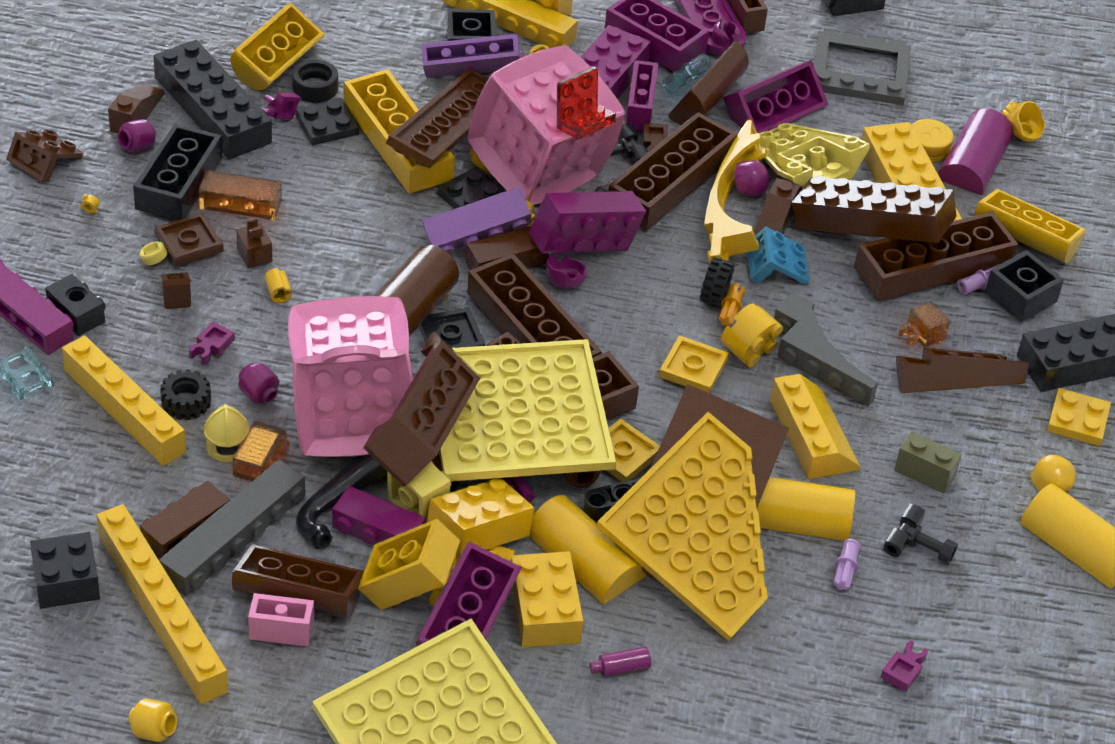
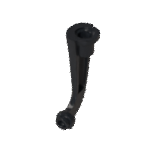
M370 454L357 456L314 493L301 507L296 518L299 533L308 538L316 549L329 546L332 542V535L326 525L316 523L319 515L335 506L349 486L362 490L379 479L388 480L387 470Z

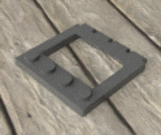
M825 28L823 32L819 31L813 65L824 93L904 105L911 46L906 45L907 41L890 39V42H886V38L867 35V39H864L863 34L844 32V35H839L840 31ZM829 44L896 54L895 80L889 81L825 70Z

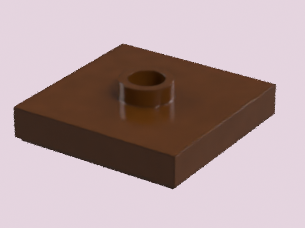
M203 213L154 227L157 239L165 246L167 255L175 267L224 252L223 243Z

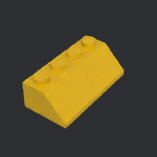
M801 374L774 378L770 402L781 424L789 428L787 437L807 479L860 470V465L822 389Z

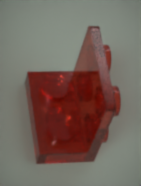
M593 66L557 83V129L579 140L616 123V113L598 104V68Z

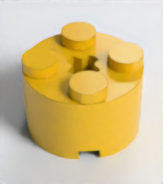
M752 303L744 307L733 317L737 322L732 328L727 325L721 336V343L751 368L759 361L763 353L769 355L778 346L776 339L782 332L783 326L762 307Z

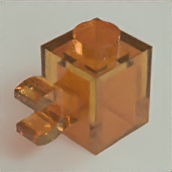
M930 301L910 309L907 324H903L900 327L898 335L908 334V345H914L919 341L925 348L941 343L946 339L950 320Z

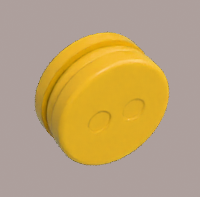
M922 119L914 122L911 126L931 163L946 159L953 143L954 136L952 130L946 124L933 119Z

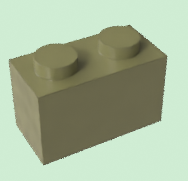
M911 431L899 449L894 470L944 494L956 477L962 454Z

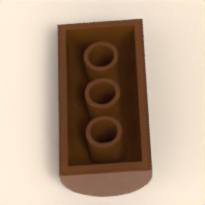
M738 41L732 43L668 114L672 121L683 125L697 112L707 116L746 72L749 65L748 55Z
M434 245L421 246L402 264L374 296L398 297L401 299L408 320L410 337L457 284L459 279L458 266L452 256L442 248Z
M252 544L232 572V589L250 595L256 593L314 600V610L350 618L361 591L357 588L364 571Z

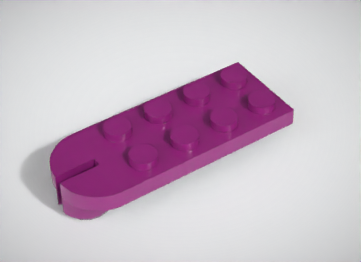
M675 0L685 17L709 30L707 52L722 55L734 41H738L744 48L746 32L727 0Z

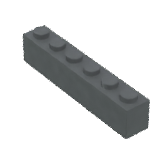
M279 459L160 558L159 562L177 591L187 597L195 589L197 590L202 587L212 574L219 572L226 562L233 556L240 554L254 538L260 537L275 520H280L289 508L294 504L300 503L306 493L305 476Z

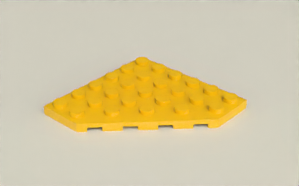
M707 412L598 520L596 527L727 641H730L765 604L768 594L764 581L765 567L763 549H761L759 535L761 531L759 513L756 509L755 477L752 473L751 447L712 414Z

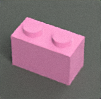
M254 593L248 616L249 639L309 647L314 626V600Z

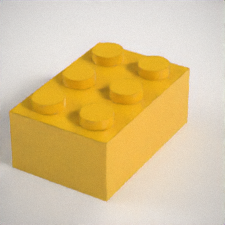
M496 478L431 498L427 522L437 518L460 540L456 551V556L460 558L468 541L487 550L530 536L534 507L502 478Z
M436 518L379 542L372 549L357 589L380 610L393 605H399L403 601L419 597L433 589H439L448 581V574L456 558V551L460 540Z
M570 551L512 555L511 562L522 567L512 587L521 646L535 647L581 643L583 616Z

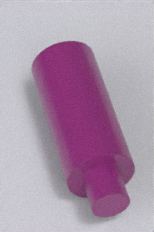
M647 647L599 655L598 661L589 662L591 674L601 672L603 677L651 668V657Z

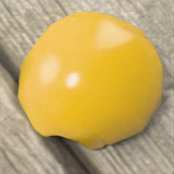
M1050 454L1044 456L1036 463L1030 473L1031 482L1038 491L1053 483L1063 491L1068 492L1076 482V470L1073 464L1059 455Z

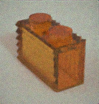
M254 421L251 428H249V432H247V436H245L235 456H233V475L253 482L278 461L280 456L285 457L290 446V441L287 440V430Z

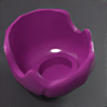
M749 160L736 165L734 172L735 184L740 194L750 195L748 198H758L767 192L770 184L769 173L761 162Z
M554 255L546 260L548 280L556 288H575L586 279V267L580 261L571 260L569 256H565L563 260L557 261Z

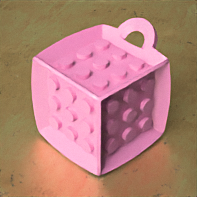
M567 45L557 46L527 55L491 74L476 103L470 123L468 141L486 168L507 191L521 187L525 199L535 205L542 203L546 193H568L587 183L600 173L618 140L625 110L602 78Z
M382 296L342 297L292 306L288 317V336L293 366L294 411L301 453L304 456L312 457L369 455L363 449L374 428L390 419L413 381L409 357L408 320L401 299L398 297Z

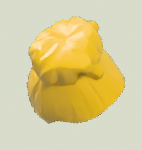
M1013 100L1002 111V114L1011 122L1013 134L1024 142H1033L1041 137L1046 124L1042 111L1035 102L1015 103Z

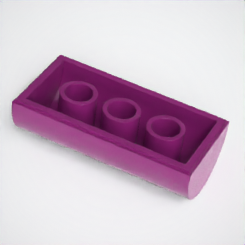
M985 108L974 111L966 121L937 173L941 181L983 195L1013 138L1011 122L1005 115L993 109Z
M468 541L416 641V646L469 619L473 620L486 639L522 567Z

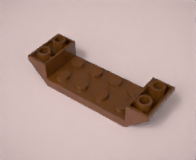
M436 332L431 333L422 348L421 353L426 359L392 416L387 422L374 428L363 447L403 487L408 485L437 456L480 380L474 369Z

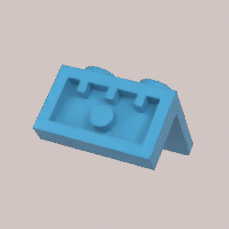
M765 226L755 236L760 245L759 250L747 252L750 280L760 284L776 269L807 285L810 279L806 252L803 245Z

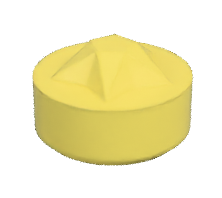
M151 242L141 249L139 256L145 265H154L166 257L167 250L162 242Z

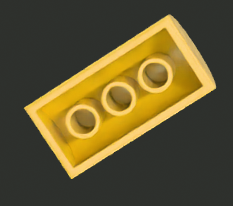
M289 2L232 52L230 58L232 69L237 78L247 87L254 90H264L325 36V33Z
M999 189L994 190L978 202L974 215L993 211L1016 241L1065 264L1073 258L1086 233L1084 228Z
M769 477L757 507L760 528L845 541L849 539L855 490Z
M1052 483L1044 487L1025 510L1020 524L1112 589L1115 586V527Z
M565 495L555 496L546 501L533 515L530 536L528 537L546 553L570 551L575 580L602 605L646 577V574L642 571V566L597 528V523Z

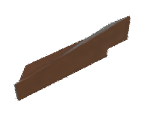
M923 348V359L896 356L898 385L901 393L1024 384L1029 363L1026 361L1007 360V356L996 353Z

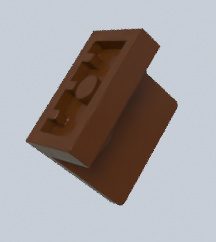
M28 129L26 132H15L6 160L38 180L49 182L57 159L82 158L84 153L76 148V144L60 139L58 134L52 130L44 129L43 132H37Z

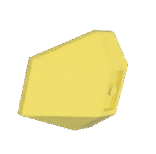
M783 123L773 130L761 132V142L758 143V149L766 148L767 156L763 159L785 180L800 185V189H803L811 177L816 176L830 179H852L870 149L869 143L855 136L790 123Z

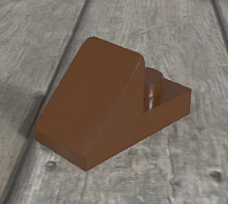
M188 272L161 274L165 309L191 307V288Z

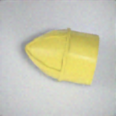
M223 404V406L211 413L204 425L207 452L213 459L220 462L237 461L244 457L248 451L249 424L244 415L234 407ZM239 444V451L233 455H220L216 449V445L219 447H232Z

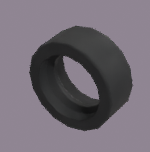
M319 59L303 61L295 66L292 72L293 92L300 96V99L307 102L317 103L330 100L338 91V71L333 64ZM309 78H321L326 80L327 82L321 84H310L306 83L304 80Z

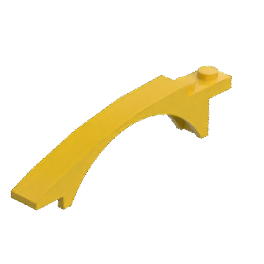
M752 120L746 121L721 163L709 196L704 226L711 244V250L708 251L710 264L713 257L729 261V257L732 255L759 250L760 245L754 235L752 226L737 222L725 213L728 194L735 184L734 172L736 165L743 161H760L767 156L766 148L758 149L761 135L760 133L757 134Z

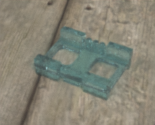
M25 346L24 350L0 359V376L8 381L13 393L19 400L25 399L24 394L46 384L49 387L55 385L53 376L45 366L42 367L29 346ZM19 357L24 358L28 363L18 369H12L8 362ZM32 374H36L41 379L40 382L30 386H25L21 381L22 378Z

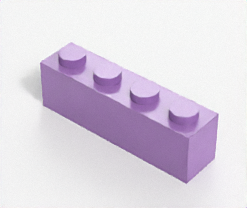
M517 34L421 44L423 68L426 78L461 75L469 68L478 73L497 71L521 58Z
M517 187L422 221L429 244L440 247L451 254L457 248L463 246L466 248V243L503 234V232L512 229L526 228L531 223V213L521 187Z

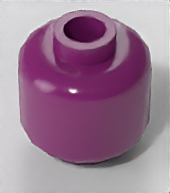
M136 119L123 123L117 134L119 145L130 154L151 149L156 138L155 128L145 119Z
M250 363L240 371L238 376L239 389L253 403L270 402L277 396L280 381L278 376L267 365L263 363Z

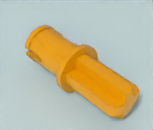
M739 283L731 284L727 296L722 299V309L718 317L722 326H731L734 321L733 317L742 308L741 300L745 294V288L741 286L738 292Z

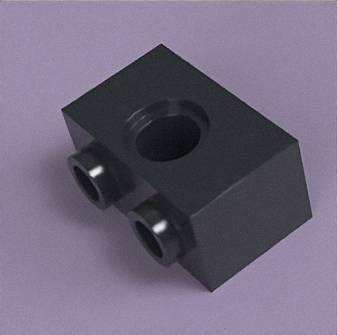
M73 274L45 287L46 300H51L57 309L71 317L74 323L73 332L78 337L105 323L104 310L106 306L100 296L94 295L89 290L87 284L84 281L80 282Z

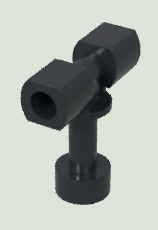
M630 123L622 124L618 137L619 144L615 145L610 156L621 154L623 158L630 157L633 164H635L648 151L644 145L637 143L638 134L633 125Z
M909 504L901 516L899 529L894 528L885 541L883 551L892 557L898 558L907 544L913 547L915 543H918L939 553L938 560L950 564L957 551L958 543L949 539L942 543L922 533V526L920 524L923 521L925 510L918 505Z

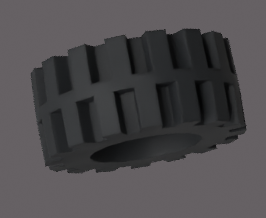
M713 257L701 288V302L721 307L722 299L727 296L735 263Z
M186 369L185 372L181 370L176 371L175 375L170 373L168 379H163V384L160 387L161 403L163 410L168 412L171 417L176 416L178 420L186 417V420H191V417L194 416L196 419L200 417V413L204 415L207 412V408H210L211 387L209 380L206 379L204 374L200 376V372L194 371V373H191L190 369ZM185 392L194 394L190 397L177 396L178 394Z

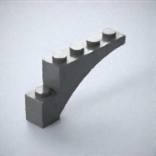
M792 292L775 310L774 319L783 326L781 333L785 334L780 341L778 358L869 407L874 401L878 382L862 373L836 351L818 325L813 312L815 304Z

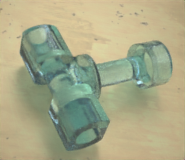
M705 54L696 55L690 62L683 64L680 71H675L663 79L662 85L669 94L674 93L686 85V81H694L698 76L708 71L711 67L710 58Z

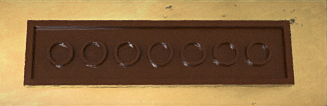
M469 68L388 136L386 144L391 146L396 152L412 158L417 164L430 169L468 135L476 103L489 78Z

